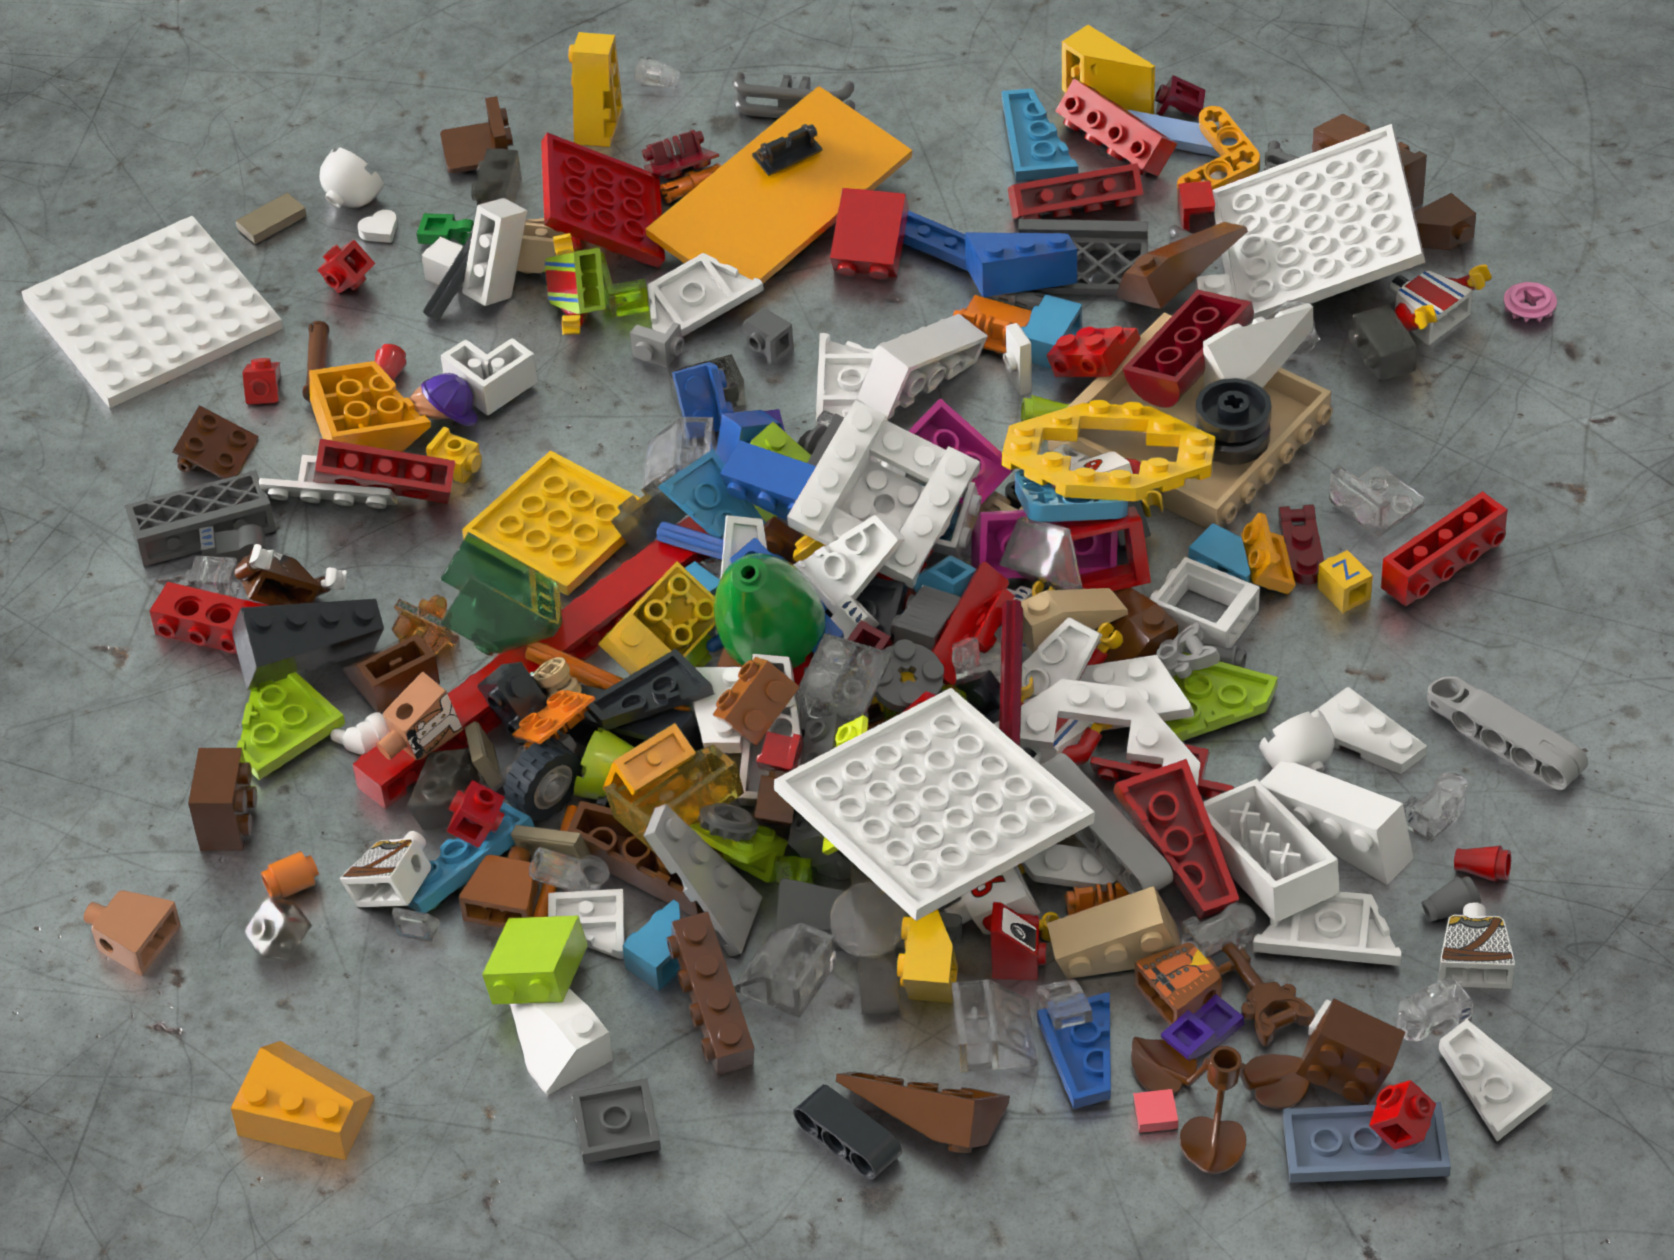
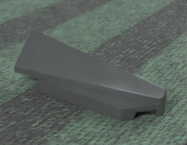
M783 878L779 887L776 934H814V948L898 957L899 953L905 954L906 952L904 948L905 940L901 939L903 917H910V915L895 901ZM939 911L950 940L953 939L957 942L961 940L963 936L962 917L957 914Z

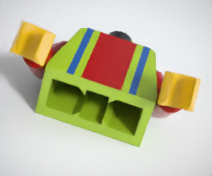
M571 233L553 236L555 256L545 259V269L541 274V283L547 287L550 304L560 307L566 315L562 316V335H580V327L585 322L588 312L606 309L601 253L598 247L580 250V240L575 236H571Z

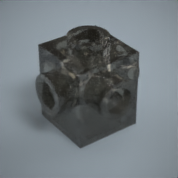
M267 897L244 932L253 943V948L259 955L265 958L276 957L289 960L312 924L295 901Z

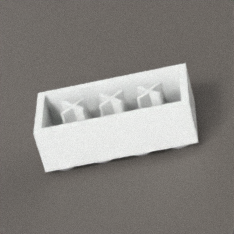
M1258 779L1203 802L1231 877L1274 922L1339 894L1338 859Z

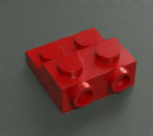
M1120 326L1111 328L1085 327L1081 328L1076 333V336L1072 334L1061 336L1046 356L1055 377H1111L1141 338L1137 328H1122Z

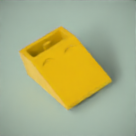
M1086 25L1062 41V90L1064 92H1067L1072 81L1076 79L1096 89L1127 111L1133 110L1154 114L1155 65L1090 25Z
M677 561L598 645L630 675L674 649H677L686 657L716 625L714 616L715 596Z
M938 909L917 921L911 916H904L901 939L905 940L904 948L906 952L905 954L899 953L897 962V976L900 977V986L905 987L908 998L912 1000L954 1003L958 964L953 945Z

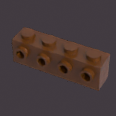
M709 912L672 921L671 936L666 937L671 958H677L681 968L678 971V978L683 993L689 992L693 1004L689 1005V1010L694 1026L701 1027L704 1039H701V1047L706 1061H712L717 1076L754 1065L755 1047Z

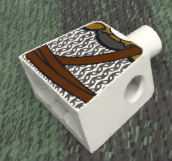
M409 831L403 839L380 840L376 842L340 878L356 906L408 905L431 870V864L422 851L426 846V840L418 832Z
M1480 903L1465 905L1463 907V915H1452L1448 918L1440 959L1438 986L1512 989L1515 960L1504 919L1500 916H1486V908Z

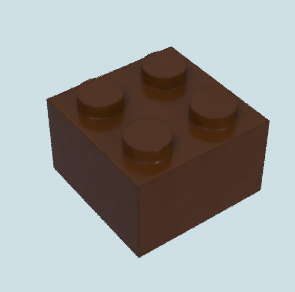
M198 748L188 805L200 851H243L246 836H251L252 834L250 810L251 808H256L257 789L256 786H251L250 784L252 778L251 763L245 762L242 748Z
M1333 998L1309 1037L1295 1074L1306 1078L1314 1085L1323 1086L1334 1091L1351 1102L1369 1105L1392 1070L1406 1032Z

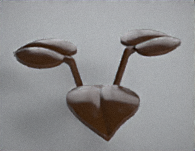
M1135 1036L1132 1041V1068L1138 1082L1147 1091L1172 1089L1174 1096L1180 1091L1182 1083L1191 1086L1206 1072L1208 1082L1213 1088L1218 1090L1214 1119L1205 1116L1190 1119L1182 1127L1179 1137L1180 1147L1185 1157L1204 1173L1219 1174L1233 1168L1244 1154L1246 1134L1242 1125L1230 1120L1221 1121L1225 1091L1233 1088L1237 1084L1239 1077L1247 1090L1255 1089L1256 1099L1262 1105L1273 1109H1286L1296 1106L1304 1098L1310 1085L1306 1078L1295 1074L1301 1057L1281 1054L1260 1055L1251 1059L1245 1065L1242 1063L1241 1055L1236 1049L1229 1046H1220L1212 1051L1210 1058L1204 1059L1203 1065L1197 1070L1196 1058L1188 1060L1163 1039L1153 1040Z

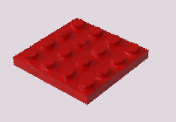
M547 132L541 141L544 226L550 227L557 232L571 233V236H575L584 242H590L613 253H619L633 258L640 263L660 268L665 261L664 248L646 236V228L662 215L659 175Z

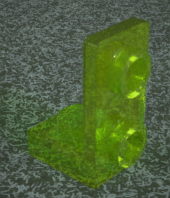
M601 252L605 305L609 307L611 318L650 311L645 278L613 284L604 252Z

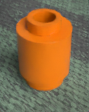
M301 851L269 864L268 869L261 872L263 883L271 899L279 896L284 899L314 886V877L319 875L312 856L305 857Z

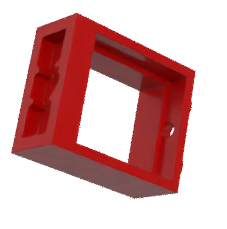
M1134 506L1128 507V515L1119 519L1064 521L1052 524L1054 537L1049 538V545L1053 559L1058 558L1059 568L1054 569L1058 590L1110 588L1112 591L1151 583L1143 522ZM1124 529L1129 564L1072 576L1068 541Z

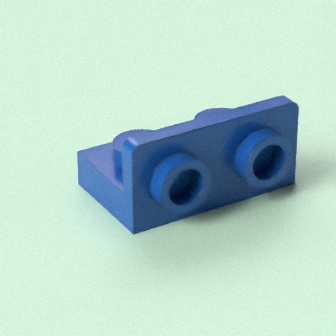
M708 362L672 372L687 437L693 438L719 431L722 414L734 413L731 402L725 400L723 389L727 388V381L723 370L718 369L715 364Z

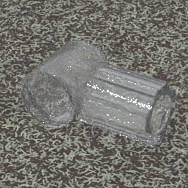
M539 847L534 852L529 866V876L533 880L562 888L566 892L599 890L609 879L610 875L607 864L597 856L588 855L581 860Z

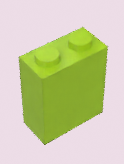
M579 915L508 918L482 974L492 1005L564 1001L588 946Z

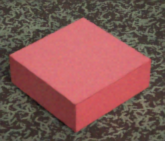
M1172 1089L1133 1093L1139 1133L1178 1129V1116Z

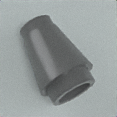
M1457 876L1429 896L1428 899L1422 901L1421 904L1430 922H1433L1437 919L1440 920L1452 915L1463 914V907L1465 905L1481 903V898L1474 882L1469 876L1462 879Z

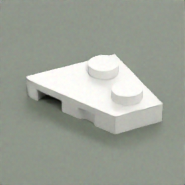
M623 889L548 893V917L579 915L588 944L587 947L618 959H624L622 947L625 943Z

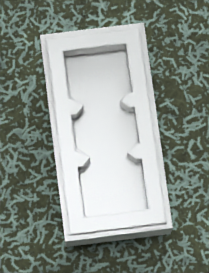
M1014 323L1006 326V353L1003 354V361L1007 369V376L1019 394L1024 395L1030 393L1032 389L1031 342L1019 324Z

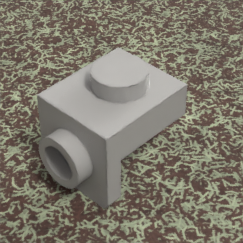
M673 323L666 333L637 324L630 332L633 357L664 367H668L673 359L681 354L684 347L681 325L678 323Z

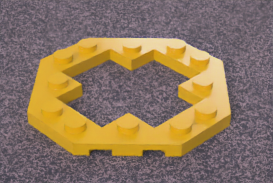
M1093 400L1089 403L1077 404L1009 425L1002 451V466L1010 470L1023 469L1024 477L1042 486L1049 482L1056 486L1055 493L1066 498L1139 501L1147 498V491L1158 488V491L1166 492L1184 486L1185 479L1187 478L1203 480L1211 477L1215 436L1156 408L1143 406V404L1138 402H1126L1123 405L1109 404L1104 400ZM1080 428L1146 432V446L1179 447L1176 462H1168L1164 458H1151L1148 461L1141 460L1139 474H1131L1126 470H1113L1110 473L1095 472L1091 468H1078L1072 471V456H1063L1058 452L1039 454L1043 440L1077 442Z

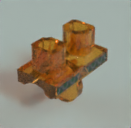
M434 595L429 601L421 599L418 607L401 599L395 604L394 608L399 616L391 630L398 639L415 635L420 630L424 632L421 639L435 656L446 643L455 646L460 639L457 634L451 631L449 620L452 617V612L447 610V600L443 596Z

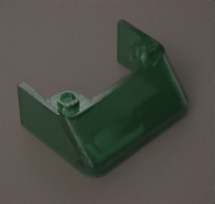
M468 532L440 577L441 581L460 591L441 620V625L474 642V646L479 651L489 656H492L494 653L503 654L555 636L562 625L560 592L557 583L547 575Z

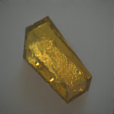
M714 744L695 751L696 754L693 759L635 795L631 794L626 785L617 787L613 783L604 787L613 817L655 853L645 839L644 834L656 807L667 804L690 827V825L701 823L698 817L702 807L715 803L730 804L744 794L736 762Z

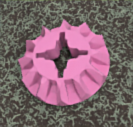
M1522 282L1511 286L1505 292L1503 301L1505 312L1512 313L1513 319L1524 318L1526 323L1529 319H1534L1540 323L1543 317L1551 318L1553 310H1556L1557 306L1555 293L1547 286L1535 282Z

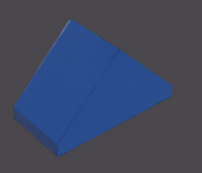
M763 410L722 414L716 453L723 463L726 464L739 440L750 444L751 440L772 422L776 423L781 429L783 426Z

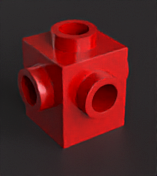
M352 240L341 248L336 244L323 255L325 262L317 271L324 277L327 285L339 294L347 288L354 291L367 279L365 274L376 263L355 240Z
M472 780L465 793L458 790L448 810L454 812L446 832L479 848L490 831L495 833L499 828L505 815L499 811L505 797Z
M1412 1080L1389 1085L1382 1089L1377 1096V1104L1369 1127L1394 1150L1424 1141L1426 1133L1431 1126V1118L1436 1103Z

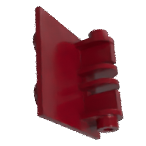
M694 129L679 134V138L677 135L672 137L676 155L668 138L664 139V143L663 141L648 144L646 149L642 150L645 162L650 161V164L643 166L644 169L664 176L665 179L681 175V169L693 166V169L706 167L711 164V159L720 157L718 153L701 147L700 144L704 143V136L701 131L696 132Z

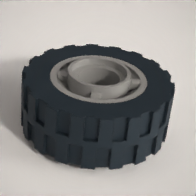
M554 738L546 739L542 744L534 742L514 761L510 772L506 776L504 797L508 801L507 803L530 816L532 821L536 820L539 822L543 819L551 818L552 815L561 811L562 807L571 800L574 794L576 777H582L583 765H580L581 758Z

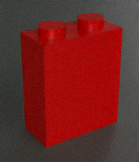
M842 187L830 253V261L834 271L845 276H854L857 273L867 274L875 279L897 278L909 211L906 194Z

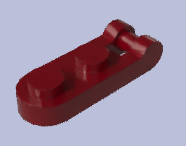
M1314 504L1303 505L1302 509H1290V506L1279 507L1278 517L1281 535L1284 536L1294 580L1302 585L1318 583L1319 564L1324 561ZM1300 522H1303V523H1304V525H1302V526H1293V525H1292V523H1300Z

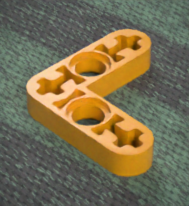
M1208 106L1201 110L1199 114V129L1220 157L1179 177L1177 181V196L1178 184L1210 181L1212 190L1259 172L1260 154L1222 107ZM1219 121V130L1217 131V125L1214 122ZM1225 138H1234L1238 141L1231 146L1221 143ZM1216 171H1222L1227 174L1223 179H1213L1210 175Z

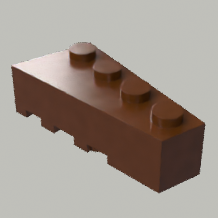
M1341 114L1313 128L1312 153L1371 132L1370 128L1364 123ZM1399 142L1398 146L1412 206L1415 208L1423 204L1427 154L1421 151L1413 153L1410 151L1409 145Z
M580 801L567 831L581 833L592 855L589 863L667 903L674 899L679 903L680 910L692 916L702 913L703 909L698 902H690L683 892L684 887L677 873L670 874L645 839L644 834L651 820L650 817ZM711 847V848H712L713 850H715L722 858H724V857H723V852H721V851H719V850H717V849Z

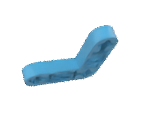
M1023 469L1015 473V493L1026 516L1033 521L1057 522L1119 519L1128 515V501L1066 498L1055 493L1051 483L1048 482V484L1042 486L1024 477Z

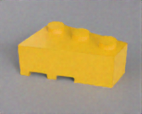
M578 32L575 44L570 45L568 53L569 63H572L571 84L573 87L574 143L610 147L623 109L615 35Z

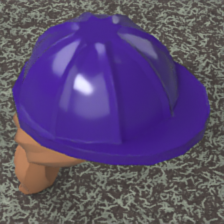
M443 373L427 379L409 397L415 404L414 409L420 416L425 415L427 418L435 420L451 418L466 426H473L478 421L477 415L472 408L473 395L469 385L462 377L454 373Z

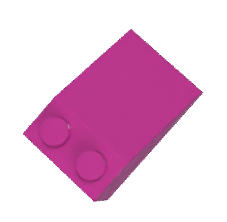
M941 398L909 430V432L945 450L950 446L980 461V472L971 482L975 483L978 495L982 496L981 505L1015 470L1002 466V452ZM960 498L959 503L962 504L964 498Z

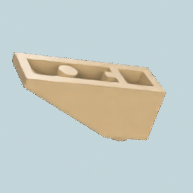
M1110 588L1046 590L1021 601V606L1023 607V642L1034 653L1038 649L1037 647L1068 617L1094 630L1103 623H1110L1128 615V609Z

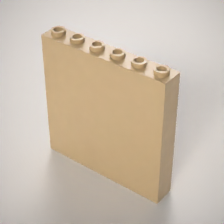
M1164 312L1140 335L1141 339L1111 377H1097L1068 407L1089 403L1093 400H1104L1109 404L1123 405L1126 402H1138L1143 404V406L1156 408L1195 427L1197 421L1196 400L1200 391L1204 389V374L1174 406L1169 408L1157 407L1146 402L1129 386L1122 368L1172 317ZM1280 367L1263 387L1270 396L1272 406L1270 443L1267 450L1258 459L1245 464L1228 465L1213 461L1211 477L1203 480L1187 478L1182 487L1166 492L1159 491L1162 495L1163 507L1206 529L1212 523L1223 527L1226 523H1231L1245 503L1249 504L1254 499L1256 492L1265 483L1271 482L1276 471L1283 464H1288L1297 449L1302 444H1307L1312 438L1313 433L1330 420L1333 412L1331 407L1332 391ZM1080 428L1077 442L1048 440V450L1050 451L1066 444L1074 450L1089 456V458L1115 451L1123 458L1136 459L1140 462L1141 460L1148 461L1151 458H1164L1168 462H1176L1179 447L1146 446V432Z

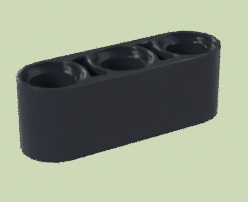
M821 1085L793 1109L796 1122L806 1133L867 1179L872 1180L876 1178L902 1154L901 1145L891 1132L828 1085Z

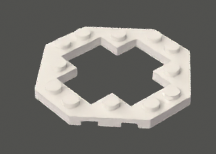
M1061 679L1021 706L1020 745L1053 750L1057 717L1130 727L1126 760L1162 764V767L1187 759L1196 785H1198L1200 762L1136 688ZM998 721V722H996L994 725L999 729V721ZM1129 820L1133 824V826L1138 830L1132 820ZM1055 844L1022 862L1025 872L1034 882L1069 887L1077 886V888L1093 886V890H1095V884H1100L1101 891H1106V883L1111 882L1112 889L1115 888L1116 883H1119L1087 848Z

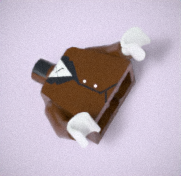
M255 544L250 555L242 558L235 568V577L242 582L249 600L273 606L313 603L315 597L328 593L331 589L344 590L347 571L327 568L326 576L314 579L293 557L276 553L275 550H267L262 548L261 545Z

